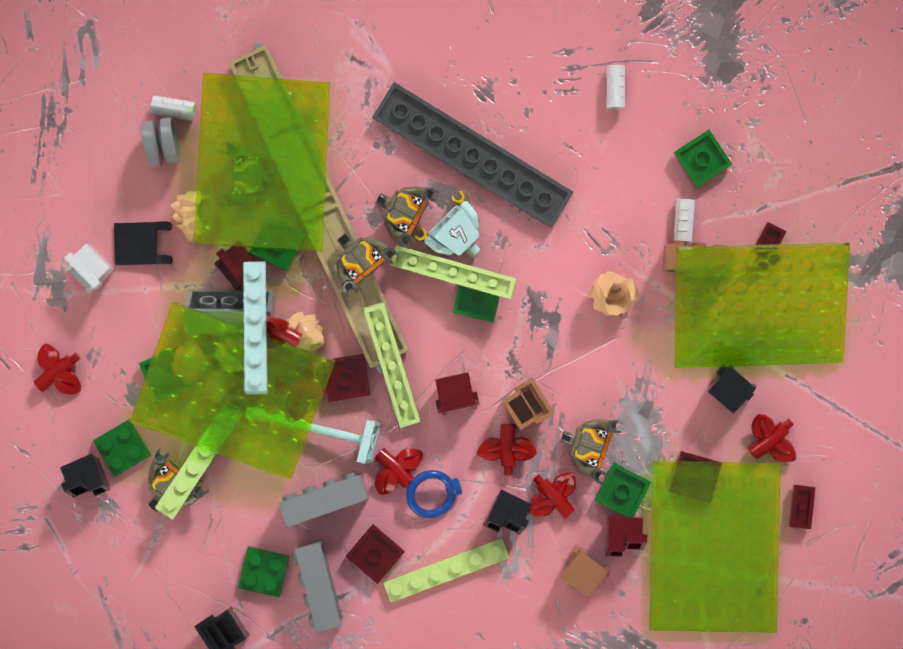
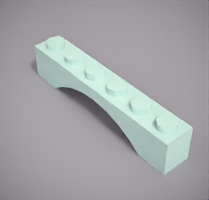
M244 262L246 394H267L265 262Z

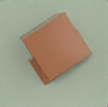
M532 377L514 388L516 392L502 401L519 430H522L534 421L536 424H539L555 413Z
M575 545L570 551L568 557L570 560L563 569L561 579L589 598L601 581L604 582L607 578L609 566L607 564L605 566L585 553L583 547L578 548Z

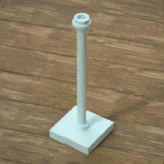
M255 405L248 406L245 415L250 421L257 418L358 443L360 450L357 462L364 464L372 463L381 422L367 420L364 434L357 435L257 410Z

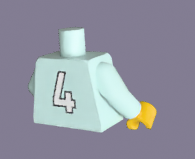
M458 191L462 197L461 200H455L452 196V201L456 206L429 232L419 228L424 232L422 238L415 234L414 237L419 241H425V244L436 253L453 255L455 253L460 256L466 251L470 257H473L480 251V248L474 242L480 236L477 231L479 229L478 215L469 202L464 201L463 192Z

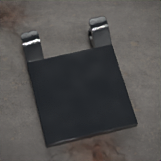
M171 222L114 223L115 265L172 264V256L157 255V231H170L172 229Z

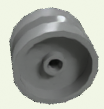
M172 117L160 119L159 132L154 121L141 122L143 148L150 168L162 166L163 154L169 164L180 163L178 137Z

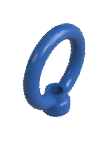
M428 470L412 479L407 488L406 500L409 508L416 515L423 518H436L445 514L452 507L456 496L462 494L458 478L451 479L441 471ZM427 479L441 480L445 484L448 494L446 501L440 507L433 510L423 509L415 501L416 488Z

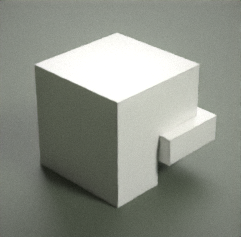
M85 244L76 254L70 252L64 258L69 263L65 269L89 293L98 289L103 284L102 282L115 270L89 244Z

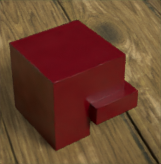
M238 241L227 251L223 248L216 253L220 259L214 263L235 290L244 287V262H257L245 246Z
M468 372L435 379L439 400L435 402L438 413H442L443 416L447 415L449 411L467 407L476 409V405H479L477 392L472 391Z
M608 517L606 522L605 556L623 557L625 549L644 550L647 544V534H643V518Z

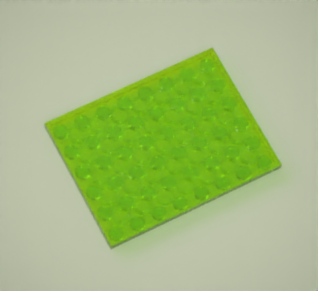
M216 73L202 74L193 244L322 252L331 82Z
M849 242L676 247L674 367H720L722 364L724 366H729L730 364L733 366L844 363L850 256Z
M172 302L129 422L291 480L335 360L300 347L295 348L286 342L266 335L267 394H246L244 327Z
M652 460L649 630L777 633L781 463Z

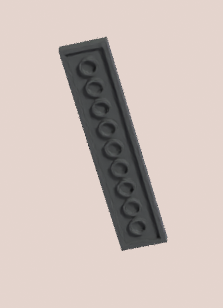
M395 82L372 117L378 123L550 228L553 227L574 193Z

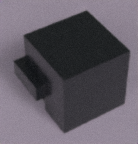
M722 363L716 372L718 376L708 387V392L734 414L746 399L749 401L752 398L757 386L754 383L751 384L738 373L732 364L727 367Z
M93 454L60 467L65 482L61 484L63 491L73 498L93 491L94 496H98L111 490L101 463Z
M501 489L483 525L496 532H499L500 528L505 527L520 535L529 523V520L525 518L532 504Z
M229 607L216 617L212 614L194 626L208 649H235L234 646L249 636L248 631L232 607Z

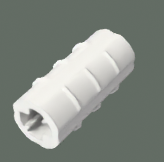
M624 65L607 66V109L619 110L625 108L626 76Z
M153 96L150 113L160 115L161 117L166 116L193 121L196 104L186 100Z
M676 199L673 240L692 243L693 225L695 222V200Z

